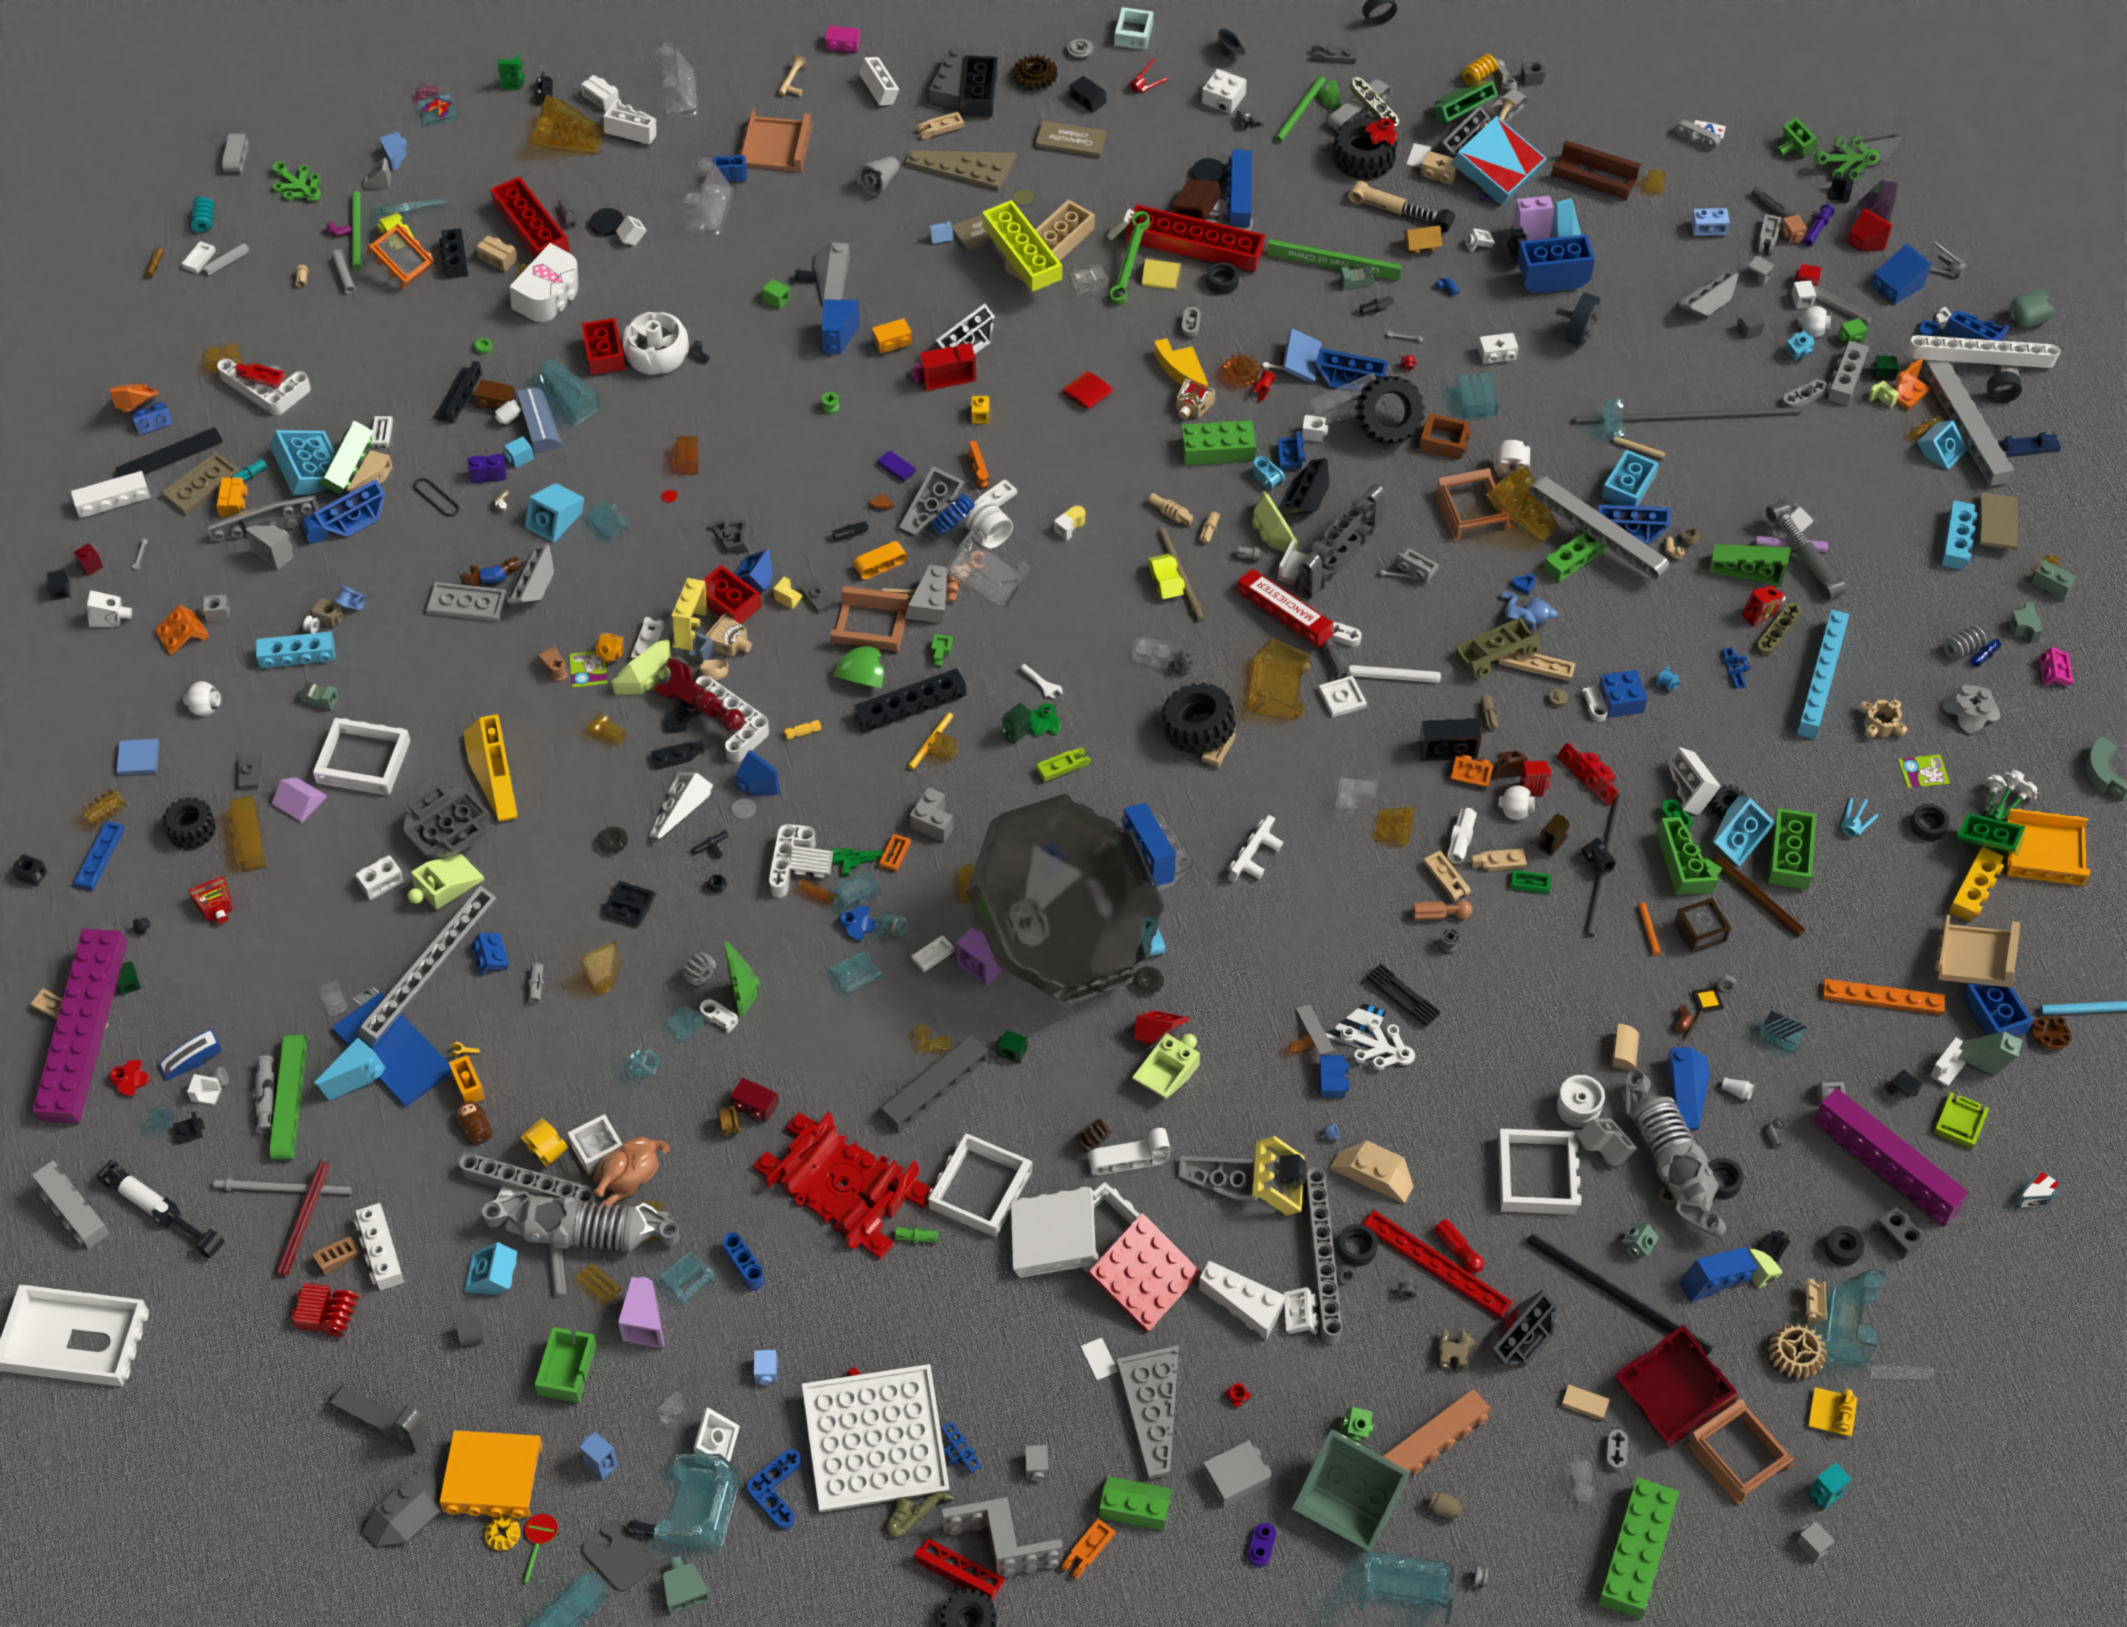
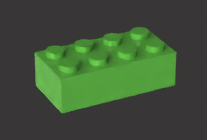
M1252 420L1182 425L1181 442L1185 465L1255 460L1256 442Z
M1783 808L1777 809L1774 818L1776 823L1773 825L1768 884L1808 889L1812 877L1817 814Z

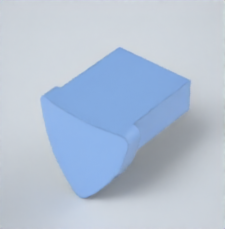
M949 221L929 226L932 244L953 241V230Z

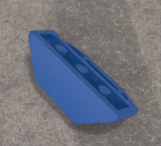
M1319 348L1316 362L1317 368L1330 387L1362 393V388L1367 386L1370 381L1385 377L1388 365L1386 360Z
M377 479L317 510L313 514L324 530L349 537L379 520L386 494Z
M1598 505V512L1645 544H1650L1670 526L1671 508Z

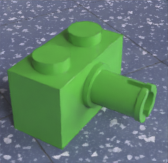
M1797 117L1783 125V137L1787 141L1776 148L1780 156H1784L1792 149H1795L1804 158L1817 149L1816 136Z

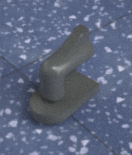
M1243 110L1236 112V119L1243 131L1247 130L1249 120L1255 128L1264 125V122L1256 117L1253 112L1244 113Z

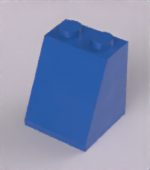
M1907 243L1874 272L1871 285L1895 305L1924 287L1931 262Z
M824 299L822 319L823 353L841 354L860 327L859 300Z

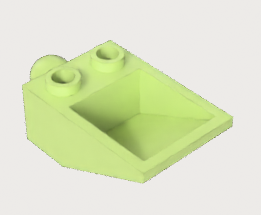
M462 854L429 861L411 872L415 888L409 891L408 899L411 903L418 904L425 897L437 910L485 879Z
M1166 1033L1132 1079L1167 1099L1192 1076L1200 1065V1053L1193 1049L1197 1043L1196 1037L1192 1034H1185L1182 1036L1181 1041Z

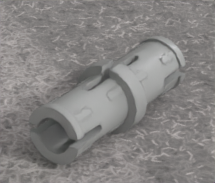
M538 963L532 964L531 975L528 980V1002L531 1004H539L541 1002V989L544 987V981L542 980L544 967Z

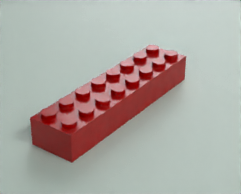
M1138 204L1135 205L1134 214L1144 211L1149 215L1150 226L1147 230L1143 231L1139 245L1213 263L1226 262L1234 265L1236 268L1256 272L1265 249V234ZM1138 218L1135 223H1143L1146 219ZM1132 219L1126 226V242L1129 243L1134 229Z

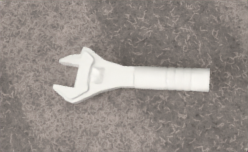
M1026 664L1021 666L1020 670L1041 686L1046 698L1049 697L1055 700L1056 698L1053 693L1056 691L1060 695L1063 694L1061 686L1045 681Z

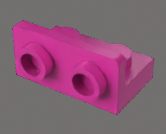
M2050 647L2039 656L2043 685L2048 686L2053 681L2068 687L2073 684L2069 653Z

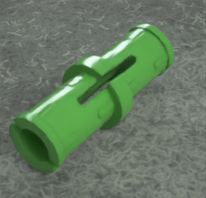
M896 1227L895 1240L914 1241V1243H937L938 1230L920 1229V1227Z

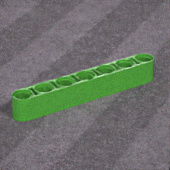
M306 1034L284 1035L270 1143L271 1160H290L294 1158L307 1052Z

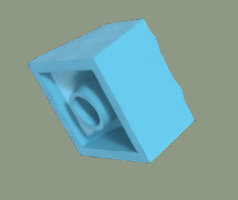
M1953 420L1937 422L1917 442L1924 457L1945 470H1948L1968 450Z
M496 1242L473 1252L464 1291L498 1295L508 1291L512 1285L517 1251Z

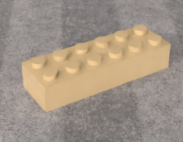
M1068 199L1035 230L1057 259L1061 261L1095 229V214ZM1005 257V271L1024 282Z

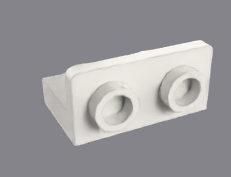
M1957 1037L1937 1061L1930 1077L1946 1087L1950 1085L1966 1064V1062L1958 1059L1963 1051L1960 1049L1963 1041Z
M1308 1287L1284 1292L1286 1331L1289 1334L1310 1330L1313 1334L1318 1333L1317 1326H1319L1320 1321L1316 1312V1306H1318L1316 1294Z

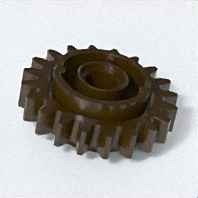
M1030 54L1029 58L1024 56V60L1018 59V63H1015V67H1013L1015 83H1020V87L1025 85L1026 90L1029 87L1032 91L1035 88L1040 91L1041 87L1047 89V85L1052 86V82H1056L1058 77L1055 62H1051V58L1045 59V55L1039 57V54H1037L1036 57H1033Z

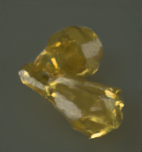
M926 1025L915 1027L914 1037L921 1039V1042L918 1044V1048L921 1051H947L950 1049L952 1040L947 1035L925 1040V1038L930 1036V1029ZM930 1043V1047H925V1044Z

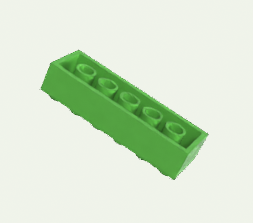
M1639 1477L1636 1478L1598 1605L1640 1620L1642 1619L1680 1491Z

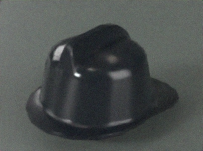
M1227 29L1219 30L1216 47L1223 56L1228 57L1234 53L1239 55L1245 54L1244 47L1233 32Z

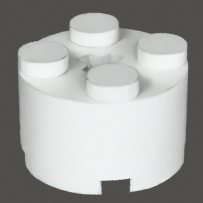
M1506 440L1500 446L1497 444L1494 451V470L1497 477L1505 478L1514 472L1521 479L1525 478V474L1528 473L1530 467V447L1528 445L1527 447L1524 446V443L1518 440Z

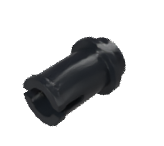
M799 268V270H795V280H798V282L800 280L815 282L816 271H804Z
M638 1519L630 1520L627 1533L633 1537L640 1535L654 1538L657 1524L638 1522Z

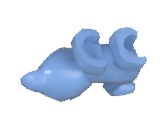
M1501 593L1502 599H1510L1504 610L1507 623L1521 617L1532 633L1536 630V624L1539 625L1546 622L1549 618H1554L1558 615L1556 610L1539 598L1531 599L1526 609L1515 605L1518 598L1514 593Z

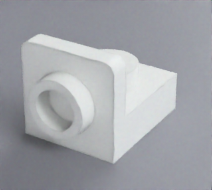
M1474 228L1465 239L1470 252H1474L1478 245L1491 248L1495 243L1489 231Z

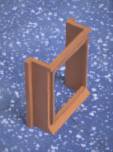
M1490 468L1439 478L1438 488L1433 493L1453 541L1461 539L1463 529L1498 522L1502 523L1505 531L1512 530L1510 524L1511 517L1508 515L1496 488ZM1485 480L1484 484L1497 515L1461 522L1447 487Z
M843 586L842 609L836 630L832 629L830 634L832 644L835 645L837 643L861 647L872 646L877 649L892 650L898 654L907 620L905 616L908 609V594ZM850 606L898 612L892 637L844 631Z
M1743 1398L1693 1432L1690 1442L1686 1444L1687 1448L1737 1506L1745 1501L1747 1494L1781 1469L1785 1468L1787 1471L1794 1465V1458L1784 1450L1748 1409ZM1738 1416L1777 1459L1776 1462L1745 1484L1738 1479L1705 1440Z

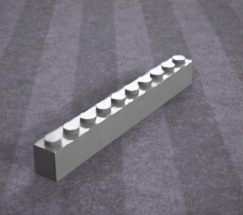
M1923 360L1920 368L1950 420H1953L1966 447L1988 484L1994 486L2010 482L2014 473L2013 465L2009 463L2005 452L1998 445L1997 439L1992 435L1990 427L1986 425L1982 414L1976 408L1975 402L1968 395L1967 389L1963 387L1959 376L1953 370V366L1948 361Z
M482 886L477 889L362 1024L357 1034L359 1038L372 1047L377 1044L492 908L496 900L494 895Z

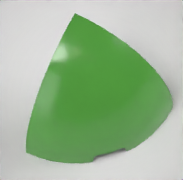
M863 646L851 650L839 661L833 676L882 688L884 668L882 665H879L881 657L879 650L872 646Z

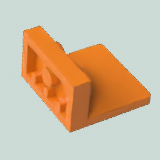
M1921 359L1915 363L1912 362L1906 371L1899 373L1896 378L1897 384L1893 388L1899 393L1896 403L1907 411L1929 394L1931 390L1929 386L1917 379L1923 362Z
M178 605L155 629L156 634L171 655H174L191 636L204 641L209 636L195 612L181 605Z

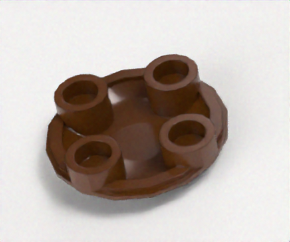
M2059 1016L2055 1018H2037L2031 1028L2035 1041L2042 1047L2050 1050L2064 1049L2070 1044L2072 1039L2071 1031L2066 1025L2065 1019Z

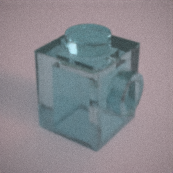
M644 1048L632 1053L626 1070L640 1080L656 1074L662 1058L650 1049Z

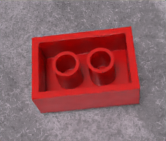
M616 318L581 323L590 374L595 375L625 370Z
M719 565L702 580L706 584L707 608L720 617L725 613L739 624H742L762 607L760 593L722 565Z

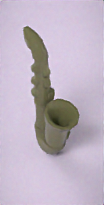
M946 1492L933 1493L932 1496L927 1497L921 1503V1506L918 1505L913 1512L910 1510L914 1507V1503L904 1498H897L896 1509L888 1520V1534L894 1538L904 1536L939 1500L950 1501L954 1500V1497Z

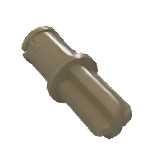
M1484 695L1480 699L1483 708L1482 716L1485 717L1487 728L1494 730L1498 728L1497 710L1493 706L1492 697Z

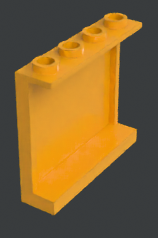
M2010 809L2006 822L2025 826L2023 845L2018 856L2006 853L2007 876L2085 886L2090 876V869H2086L2085 827L2088 818Z
M454 1430L440 1498L442 1511L451 1515L467 1513L471 1516L485 1514L492 1517L511 1516L517 1519L530 1517L529 1505L538 1455L542 1453L543 1447L541 1437L537 1435Z

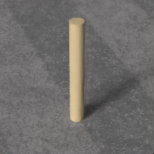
M1617 436L1613 440L1615 444L1660 459H1664L1666 454Z

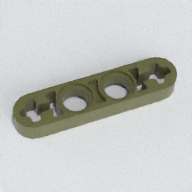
M1354 78L1349 84L1350 91L1378 121L1383 118L1392 119L1395 129L1399 124L1398 116L1362 78ZM1365 95H1370L1372 101L1367 100ZM1376 107H1381L1383 113L1378 112Z
M1787 604L1760 638L1756 648L1759 655L1764 657L1770 656L1798 621L1802 611L1798 604ZM1794 611L1791 617H1789V612ZM1784 621L1788 626H1781L1779 622ZM1770 633H1776L1779 637L1773 638L1770 636Z

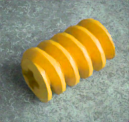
M1484 54L1463 68V80L1471 87L1495 72L1498 64L1494 57Z

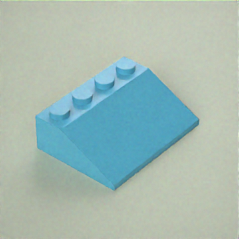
M275 430L269 446L292 494L311 495L328 489L321 485L320 482L327 467L332 463L331 459L335 451L325 431Z

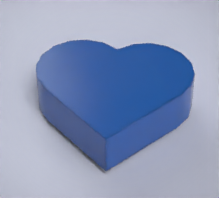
M1923 319L1918 335L1938 336L1941 327L1937 323Z
M1532 574L1516 576L1513 578L1512 587L1519 592L1529 595L1535 586L1536 578Z

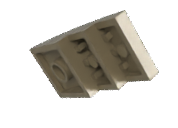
M1980 492V508L1978 512L1980 545L2017 550V497Z

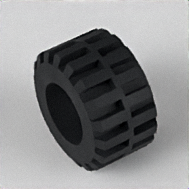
M186 797L184 800L180 798L178 802H172L171 807H167L166 813L163 814L164 820L162 821L168 838L178 848L184 847V849L189 850V847H192V849H196L199 845L202 847L205 845L204 842H209L211 840L210 836L215 834L216 822L210 806L204 800L199 801L197 797L193 799ZM196 820V822L191 825L182 826L188 821Z

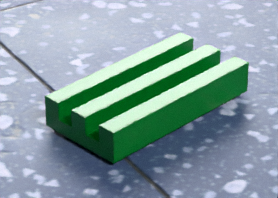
M1512 870L1511 890L1549 895L1551 875Z

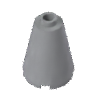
M889 156L861 165L856 172L858 184H861L864 188L862 190L872 196L882 193L899 170L898 160Z

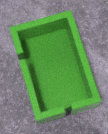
M552 1327L535 1382L538 1396L580 1403L585 1387L584 1382L587 1380L597 1347L594 1334L575 1331L574 1336L577 1344H574L571 1330Z

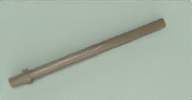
M1162 527L1159 529L1160 536L1168 554L1176 559V570L1184 580V590L1192 606L1191 611L1195 614L1198 621L1204 620L1202 606L1198 604L1167 531Z

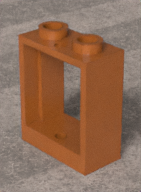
M1428 413L1419 451L1461 460L1462 453L1467 451L1468 443L1466 440H1470L1471 437L1470 422ZM1433 428L1462 434L1460 443L1431 438Z

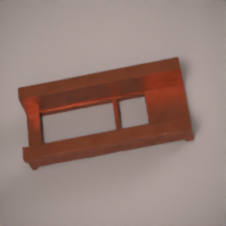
M1566 140L1563 144L1562 155L1559 161L1554 162L1552 166L1551 177H1559L1622 197L1627 201L1637 181L1641 164ZM1579 164L1590 167V173L1577 169ZM1596 169L1628 179L1629 181L1627 184L1592 173Z

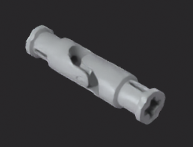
M264 1055L258 1056L255 1059L257 1065V1073L255 1074L256 1117L258 1118L256 1131L260 1135L272 1134V1118L274 1117V1073L272 1072L274 1059L271 1056Z

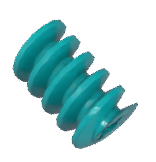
M196 196L192 206L191 229L195 232L208 231L213 227L215 204L211 199L204 196Z

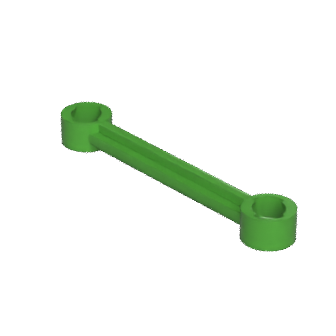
M1144 211L1136 212L1132 218L1134 229L1118 283L1110 291L1111 301L1115 305H1123L1128 299L1126 288L1143 231L1147 230L1150 226L1149 215ZM1138 218L1146 219L1143 223H1135ZM1116 292L1124 293L1123 296L1117 297V299L1113 297Z

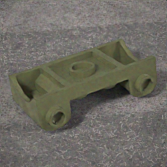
M1521 617L1456 645L1458 658L1477 678L1485 677L1490 673V662L1520 649L1526 656H1531L1540 649L1538 633H1532Z

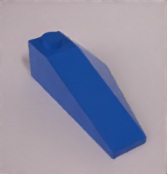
M1691 1047L1670 1048L1667 1066L1672 1097L1677 1105V1109L1680 1111V1115L1684 1119L1683 1121L1686 1122L1687 1128L1689 1130H1698L1710 1077L1707 1056Z

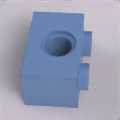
M596 1432L582 1440L579 1448L584 1465L600 1479L604 1480L618 1466L614 1447Z

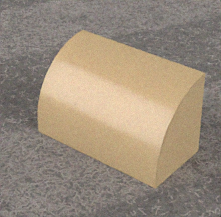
M1619 1023L1617 1025L1612 1068L1630 1071L1636 1069L1639 1033L1631 1026Z

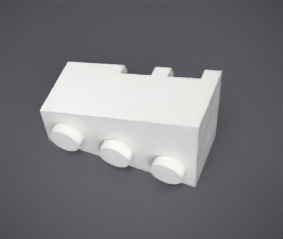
M619 99L614 101L603 116L604 133L645 144H650L656 137V119L642 111H634L630 105L625 106L621 104Z
M1678 747L1668 760L1673 780L1677 782L1678 796H1681L1683 802L1681 807L1683 811L1700 815L1721 786L1695 752Z

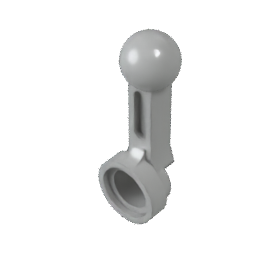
M1497 59L1498 68L1496 71L1503 80L1501 90L1504 92H1509L1512 89L1517 90V82L1506 70L1505 63Z

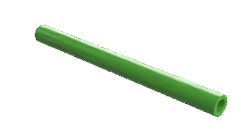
M1323 76L1316 80L1275 137L1278 143L1284 140L1324 85L1326 79Z
M358 191L352 193V268L354 270L361 268V194Z

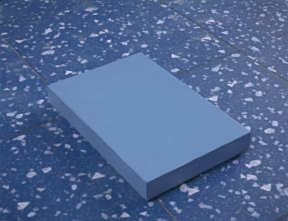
M1292 328L1288 334L1282 370L1313 384L1316 379V362L1322 342Z

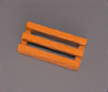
M893 834L881 857L879 868L886 867V870L890 871L892 869L893 872L897 873L911 844V839ZM899 840L889 862H886L895 841ZM903 842H905L895 864H893Z

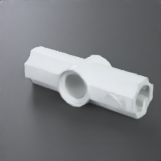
M1471 808L1461 809L1457 824L1454 825L1450 841L1451 845L1447 855V859L1451 863H1463L1467 847L1470 846L1473 835L1472 829L1477 815Z

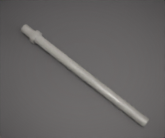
M232 1178L214 1180V1188H226V1191L246 1189L307 1193L310 1186L309 1184L233 1181ZM323 1185L320 1193L351 1195L352 1187Z

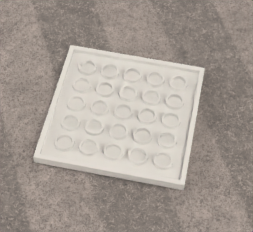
M930 1364L802 1384L819 1512L895 1501L897 1498L908 1499L933 1495V1493L950 1492Z

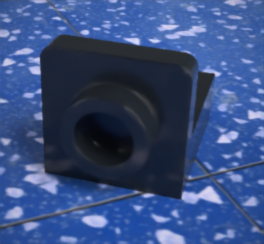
M195 1111L191 1112V1119L173 1124L179 1145L203 1138L202 1129H205L202 1117L198 1118Z
M1772 1230L1760 1251L1778 1263L1791 1244V1241L1788 1240L1790 1236L1781 1230L1777 1232Z

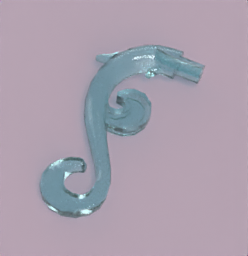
M436 198L404 204L377 205L374 207V212L377 215H388L427 205L444 204L448 201L447 198Z

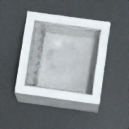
M605 1114L568 1132L570 1145L588 1175L596 1172L600 1161L606 1154L622 1146V1142Z

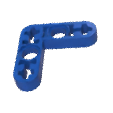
M792 1449L782 1453L747 1483L749 1496L780 1530L792 1528L795 1522L792 1510L773 1490L801 1466L799 1452ZM787 1458H795V1463H788ZM771 1470L780 1471V1476L776 1479H771L768 1473ZM755 1484H756V1486H760V1485H761V1490H760V1491H758L757 1489L754 1490V1489H753V1485H755ZM771 1498L777 1501L776 1506L773 1508H767L764 1505L766 1500ZM779 1510L784 1517L788 1516V1522H781L780 1515L777 1513Z

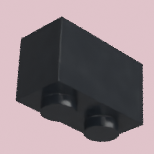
M1081 76L1069 85V97L1091 113H1094L1106 104V91L1085 76Z

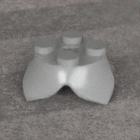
M1964 685L1960 691L1950 695L1942 705V708L1947 713L1957 714L1960 727L1968 735L1983 728L1987 720L1996 722L2000 718V712L1992 697V691L1987 688Z

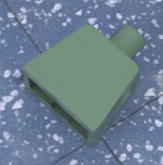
M679 1556L668 1561L671 1570L663 1573L670 1615L711 1600L708 1588L693 1563L683 1565L682 1559Z

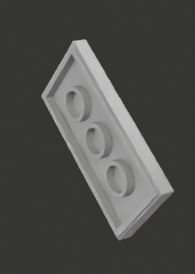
M435 582L426 612L428 615L499 622L507 590Z

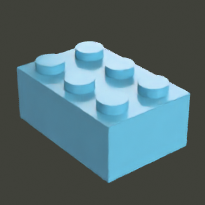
M1626 449L1604 484L1601 499L1615 505L1638 506L1656 477L1659 463Z

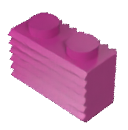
M828 26L825 36V49L856 53L861 39L860 29Z

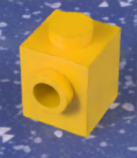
M972 396V424H989V396Z

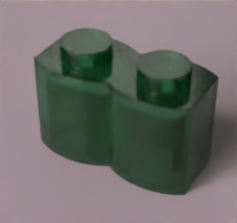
M1021 702L1002 717V736L1013 745L1032 729L1030 723L1031 712Z

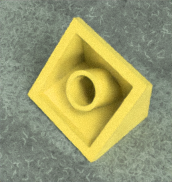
M1145 259L1142 286L1175 290L1181 263Z

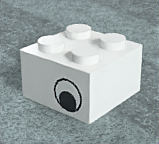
M1217 69L1203 88L1202 103L1232 114L1246 94L1247 80Z

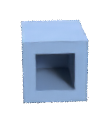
M776 1350L754 1351L755 1383L761 1385L777 1383Z

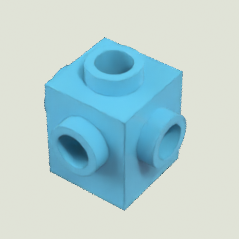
M1805 330L1801 333L1797 332L1787 341L1785 349L1794 361L1802 357L1806 358L1813 352L1814 339Z

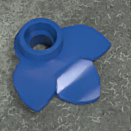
M857 906L852 911H844L839 917L840 926L846 929L848 936L855 940H863L864 933L872 932L878 927V924L868 917L870 907Z

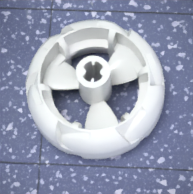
M647 312L632 319L630 324L625 327L622 335V347L626 360L635 370L648 375L667 374L677 369L683 363L684 357L687 356L689 351V340L687 331L678 318L665 312ZM647 338L648 348L645 350L638 348L639 342ZM662 346L667 347V348L662 349V350H657V349H660Z

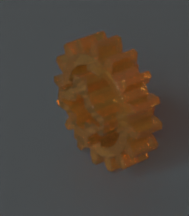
M1238 353L1237 357L1231 355V359L1226 358V362L1223 363L1222 375H1225V380H1229V384L1234 382L1236 387L1239 384L1245 387L1246 383L1251 385L1252 381H1257L1260 375V365H1258L1257 360L1253 361V356L1247 358V354L1241 356Z

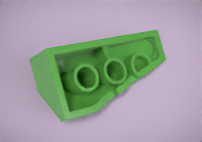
M727 941L724 942L729 981L738 1015L742 1017L758 996L757 987H760L758 975L754 976L752 968Z

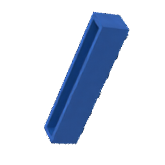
M1232 149V156L1228 157V176L1230 177H1228L1227 197L1230 198H1227V219H1230V226L1250 227L1252 151Z

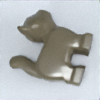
M1443 1329L1439 1342L1440 1368L1449 1370L1450 1361L1456 1362L1455 1370L1465 1371L1467 1368L1468 1350L1474 1347L1475 1339L1462 1329L1457 1338V1343L1448 1341L1449 1332L1447 1329Z

